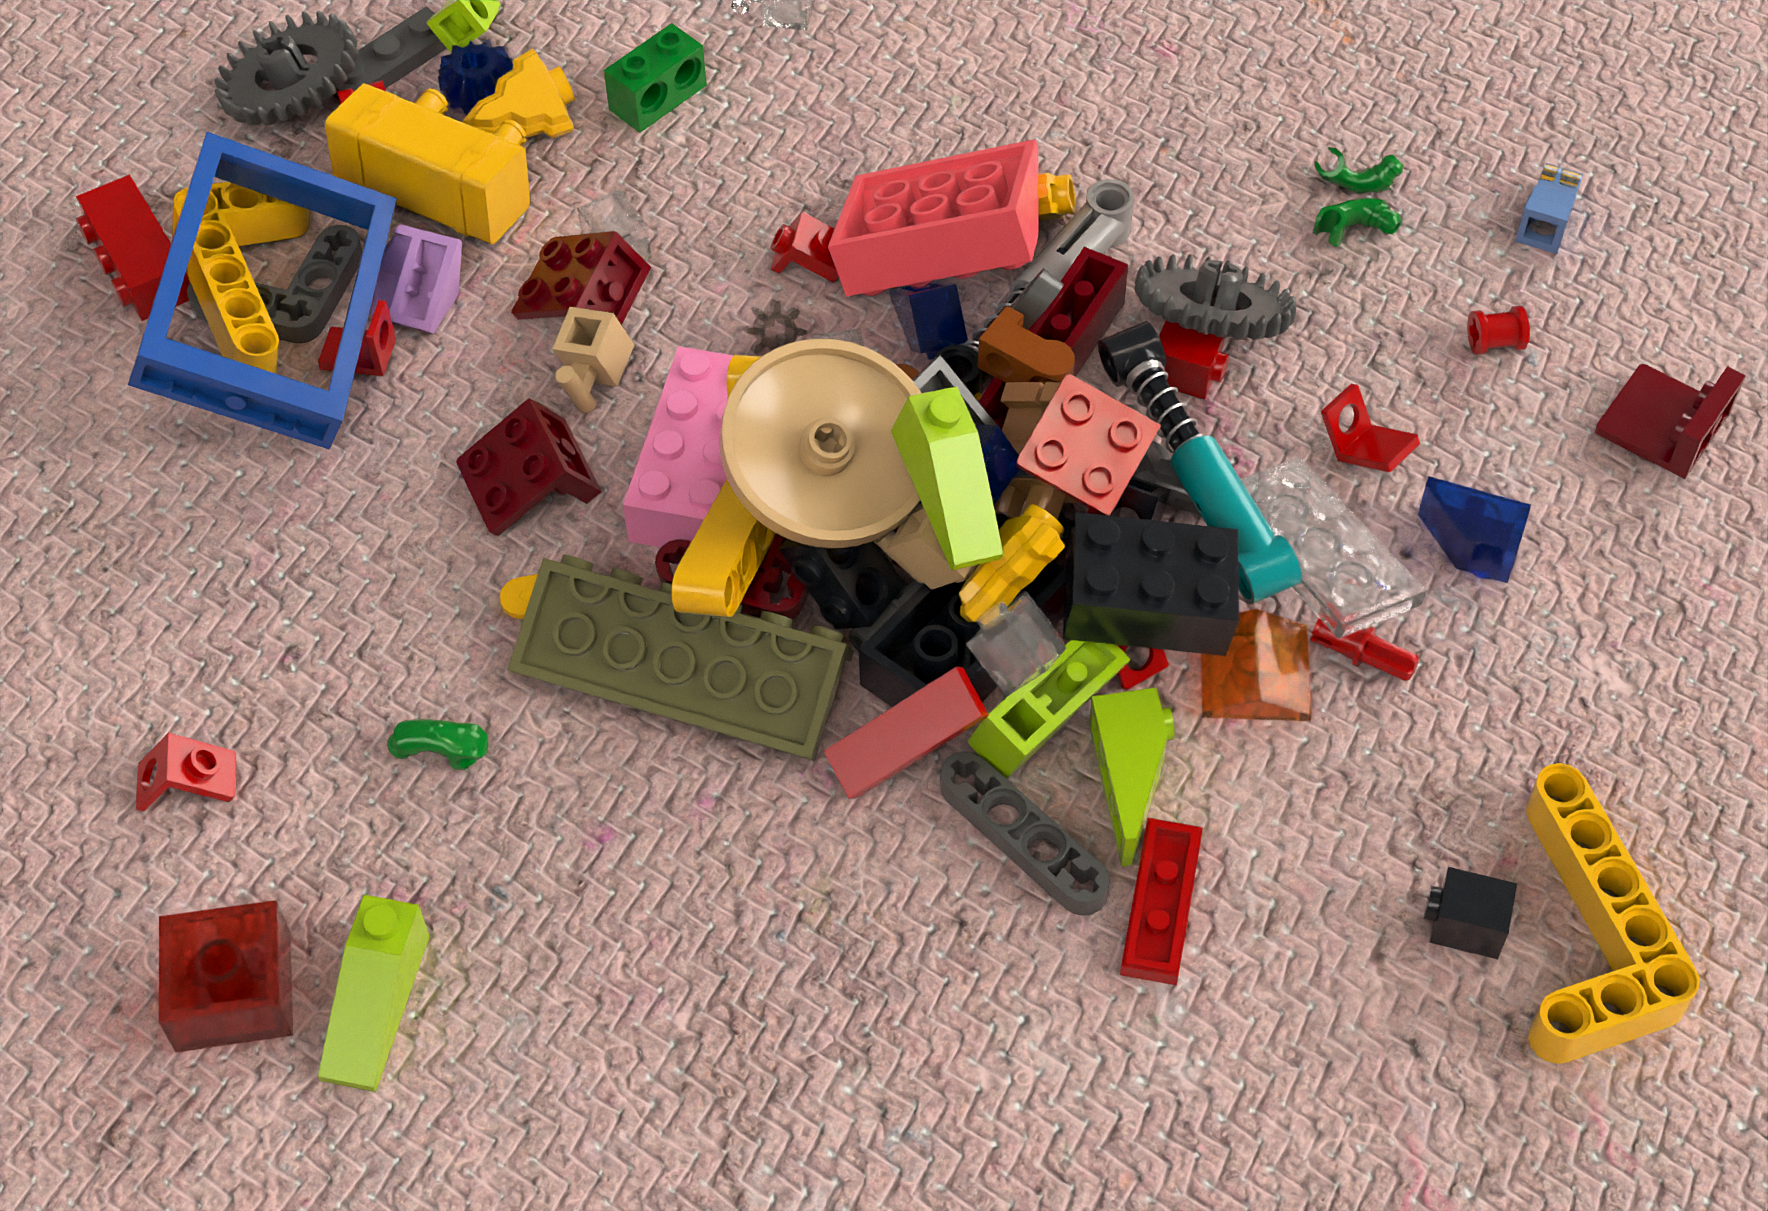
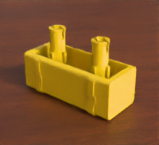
M365 83L327 117L325 130L333 176L397 198L395 205L451 227L461 235L466 237L472 236L494 245L530 205L526 149L522 147L527 141L524 138L526 132L513 120H504L493 134L487 133L445 116L444 114L448 111V107H446L448 105L447 100L435 89H426L413 103Z

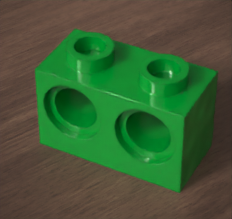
M673 23L603 70L609 110L639 133L707 86L703 45Z

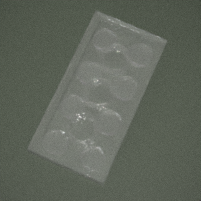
M1301 457L1240 478L1275 535L1285 537L1296 554L1302 572V581L1292 588L1337 638L1422 605L1427 590Z

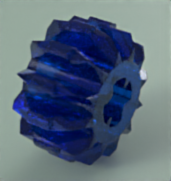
M471 39L468 46L465 47L452 45L451 54L441 56L440 69L438 70L440 91H443V95L446 97L447 102H449L451 109L461 108L467 116L478 101L494 94L498 78L513 70L512 58L506 53L504 46L493 47L489 39L480 45L474 44Z

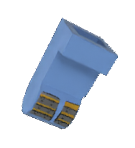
M1549 163L1545 164L1537 186L1535 185L1524 208L1515 242L1555 254L1558 253L1583 173ZM1535 221H1545L1552 224L1556 232L1552 235H1540L1531 229L1530 224Z

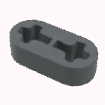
M1044 268L1009 306L1024 315L1023 328L1027 330L1048 308L1064 285Z

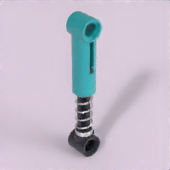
M1145 321L1099 340V356L1111 382L1116 387L1124 385L1130 388V391L1133 393H1137L1136 399L1138 404L1142 407H1147L1146 416L1161 425L1157 435L1161 438H1166L1165 447L1167 451L1173 454L1170 461L1171 468L1206 525L1238 529L1239 592L1245 601L1249 604H1254L1300 584L1302 572L1291 545L1282 535H1275L1216 439L1212 436L1199 434L1195 427L1197 419L1189 418L1186 413L1187 403L1179 402L1176 397L1178 389L1170 387L1166 381L1168 378V373L1164 372L1166 356L1160 338L1153 326L1148 321Z

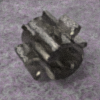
M772 299L770 310L764 312L753 306L751 310L756 316L753 326L747 325L743 327L744 332L754 335L757 340L750 348L755 354L762 352L765 347L769 348L770 352L783 345L795 342L797 336L807 334V330L796 326L793 321L798 317L800 311L793 307L788 309L785 314H782L781 303L777 299ZM776 319L777 323L785 326L784 334H777L774 342L772 338L765 335V328L773 327Z

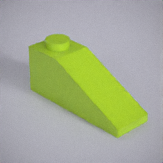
M958 387L908 396L890 432L951 571L1000 560L1004 553L979 434Z
M1070 640L988 714L989 716L982 720L967 743L1001 775L1008 779L1091 700L1092 696H1095L1131 659L1115 644Z
M1157 687L1097 695L1091 698L1089 729L1121 867L1133 865L1163 767L1167 741L1174 740L1175 737L1171 709L1169 707H1161Z
M363 895L344 948L318 1072L320 1081L372 1092L377 1091L430 938L418 904Z

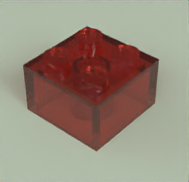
M277 900L159 916V1024L175 1053L293 1036L291 933Z

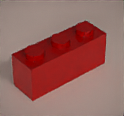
M129 174L76 196L83 215L75 219L86 243L89 245L96 242L99 246L94 248L93 251L104 274H115L116 278L112 279L111 283L122 306L125 307L132 304L141 321H144L149 317L171 243ZM187 272L185 273L175 307L189 301L187 288L190 280Z

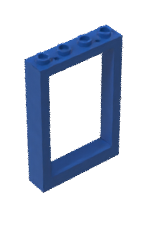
M206 132L128 385L330 450L343 422L397 198L249 147L231 139ZM214 177L368 230L328 391L166 338Z

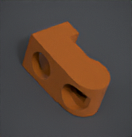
M1009 306L1003 309L979 338L977 368L1005 383L1041 382L1045 385V382H1062L1067 374L1073 375L1075 357L1072 349L1064 342L1045 340L1023 328L1024 315Z

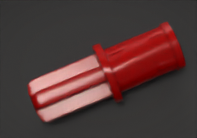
M1326 610L1319 616L1312 631L1313 635L1310 637V642L1334 650L1352 659V665L1359 667L1361 662H1364L1404 681L1410 680L1419 662L1417 654L1375 636L1376 628L1372 626L1368 629L1362 628Z

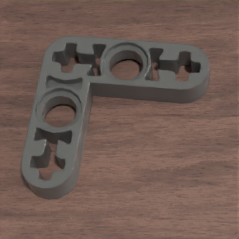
M335 225L323 230L316 238L287 290L255 283L262 301L268 304L266 310L279 340L302 344L316 339L322 333L359 267L362 247L359 235L354 228L347 225ZM323 277L332 280V283L323 289L316 290L308 287L311 281ZM190 283L187 288V296L192 311L198 319L207 322L193 286Z

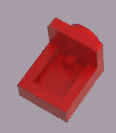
M803 211L789 226L782 224L776 232L770 247L775 252L771 270L780 274L793 261L833 283L839 276L828 245L835 228Z

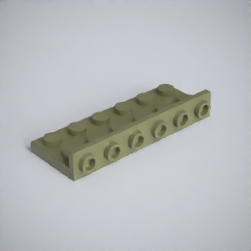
M563 554L561 562L543 558L509 662L508 671L815 761L845 661L851 662L854 650L846 643H842L844 634L816 625L812 626L811 633L791 628L793 620L779 614L762 611L760 619L740 614L742 605H739L732 617L676 612L672 603V584L662 582L660 590L641 586L643 578L627 571L612 568L610 576L592 572L593 563L574 556Z

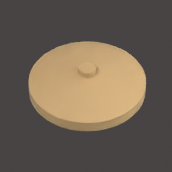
M808 339L776 348L759 358L742 374L728 398L719 434L720 457L727 480L734 494L752 516L775 533L787 539L814 547L846 548L862 545L881 538L901 525L914 512L921 501L890 431L908 396L922 393L909 376L896 364L883 355L856 343L835 339Z

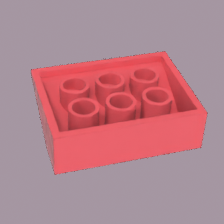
M1036 139L856 175L828 245L846 297L858 294L874 296L889 288L905 285L922 287L933 280L953 276L958 279H965L976 275L980 271L996 268L1013 270L1027 262H1032L1038 240V145Z

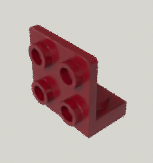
M616 231L553 237L542 247L539 253L540 259L529 279L519 289V297L511 313L518 320L566 316L569 307L614 313L622 325L651 266Z
M1640 364L1597 423L1595 433L1686 479L1730 415L1746 375L1727 366L1715 384L1707 380L1699 391L1646 364Z
M530 398L459 456L456 461L488 531L496 536L503 533L553 490L563 496L568 493L586 504L602 492L566 420Z

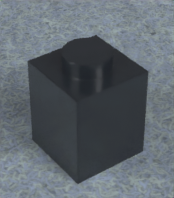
M1448 867L1442 886L1431 885L1428 893L1423 919L1433 921L1429 943L1498 960L1509 934L1517 883Z

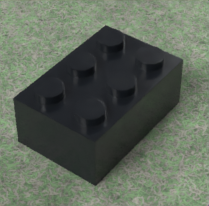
M1075 513L1066 546L1063 639L1226 656L1239 622L1238 529Z

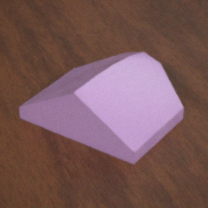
M399 224L394 230V237L384 250L372 299V307L370 308L371 317H373L378 300L387 301L393 324L434 334L459 295L462 241Z

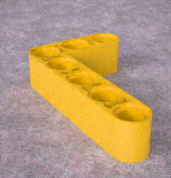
M231 182L212 184L186 272L222 356L277 374L278 334L239 246L302 236L309 229L311 210ZM188 188L181 189L173 198L172 238Z
M734 355L731 358L726 381L728 398L742 374L762 356ZM727 479L674 573L672 603L676 612L732 617L773 541L775 532L751 515L734 494Z
M1556 763L1546 766L1537 776L1527 802L1526 814L1541 844L1613 970L1598 977L1556 990L1547 995L1540 1004L1530 1026L1528 1040L1532 1050L1538 1057L1546 1062L1560 1064L1677 1024L1699 989L1700 978L1695 966L1586 778L1578 769L1571 765ZM1549 796L1558 797L1564 802L1555 801ZM1575 842H1582L1588 845L1591 849L1582 848ZM1602 888L1615 892L1619 897L1609 896L1602 891ZM1629 936L1639 938L1647 946L1635 944L1629 939ZM1656 986H1664L1670 989L1676 996L1665 995ZM1608 1003L1617 1006L1624 1015L1610 1012L1603 1004ZM1549 1022H1561L1572 1033L1560 1032L1553 1028Z

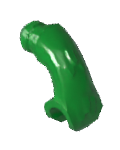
M1328 147L1327 149L1338 158L1339 163L1335 170L1325 171L1317 161L1314 162L1315 168L1322 179L1356 193L1391 190L1390 186L1394 183L1393 180L1403 173L1404 167L1391 154L1385 156L1378 165L1375 164L1371 169L1367 167L1362 172H1354L1347 168L1343 154L1333 147Z
M1373 198L1348 200L1340 204L1323 207L1316 216L1313 233L1315 235L1321 232L1331 233L1328 242L1337 247L1341 245L1344 229L1355 224L1363 225L1367 228H1378L1385 235H1390L1399 229L1402 219L1399 213L1390 209L1386 200Z
M412 719L402 721L396 725L394 733L387 740V747L391 755L399 759H406L411 754L416 755L426 751L437 753L447 757L453 769L466 770L476 760L486 755L488 737L487 733L477 724L434 719Z

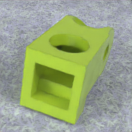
M448 0L437 13L430 17L426 24L451 54L454 55L487 31L499 12L498 9L501 3L499 0Z

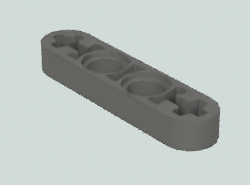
M966 751L947 757L940 771V789L942 796L954 809L1066 910L1073 914L1085 916L1094 914L1103 908L1107 902L1110 878L1106 868L984 758ZM959 774L963 778H967L971 774L974 775V787L965 781L956 785L955 775ZM978 792H979L983 797L981 798L980 802L977 804ZM1005 804L1015 808L1019 813V818L1012 824L1000 825L990 819L988 812L997 805ZM1037 840H1048L1057 846L1059 853L1051 860L1041 861L1033 858L1027 848ZM1068 861H1071L1070 873L1064 869ZM1074 879L1081 884L1087 883L1089 880L1093 881V893L1086 889H1082L1078 893L1073 891Z

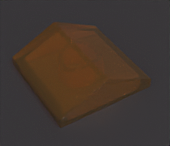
M1259 609L1240 612L1239 622L1226 656L1200 653L1202 718L1311 721L1307 625Z

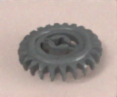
M302 11L303 23L300 27H297L294 20L289 15H286L285 19L288 26L283 32L272 21H269L271 36L267 39L261 37L256 30H253L257 46L255 48H248L242 41H238L244 58L237 59L231 53H227V59L233 70L230 71L220 65L218 69L223 80L219 77L214 79L217 87L215 95L224 112L233 117L235 121L247 122L249 125L255 126L263 122L266 126L275 124L278 119L282 123L290 121L293 115L298 114L300 117L306 114L311 106L317 108L322 105V99L324 97L331 98L337 92L335 87L343 86L348 80L346 75L351 74L355 67L354 62L358 56L356 48L357 39L347 23L342 19L339 20L332 13L329 15L328 22L326 16L321 11H317V23L314 24L308 13ZM310 54L316 56V63L308 64L303 55ZM263 80L271 81L275 90L267 91L261 89Z
M1172 254L1168 259L1166 269H1164L1162 257L1158 256L1153 264L1151 260H1147L1137 272L1134 290L1140 302L1155 315H1162L1164 320L1170 323L1176 322L1179 324V327L1187 330L1194 329L1197 330V333L1213 334L1219 338L1233 337L1236 340H1245L1248 337L1252 340H1260L1264 337L1271 338L1282 334L1294 323L1296 299L1294 296H1290V290L1286 288L1278 296L1280 289L1278 280L1274 281L1269 290H1264L1265 273L1260 274L1256 283L1247 282L1248 266H1245L1241 271L1237 266L1230 264L1228 260L1221 271L1223 261L1211 260L1210 257H1207L1205 262L1199 267V270L1193 267V258L1189 254L1183 269L1177 267L1176 256ZM1193 294L1192 300L1186 298L1184 295ZM1216 298L1215 304L1212 306L1213 300ZM1236 305L1240 306L1243 310L1235 311Z

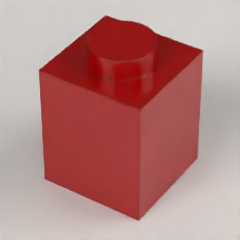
M1165 321L1159 338L1166 356V366L1164 368V372L1168 373L1166 381L1170 387H1176L1180 393L1205 400L1213 381L1221 383L1228 366L1229 354L1222 352L1224 338L1216 337L1213 334L1197 333V330H1187L1179 327V324L1176 322L1170 323Z

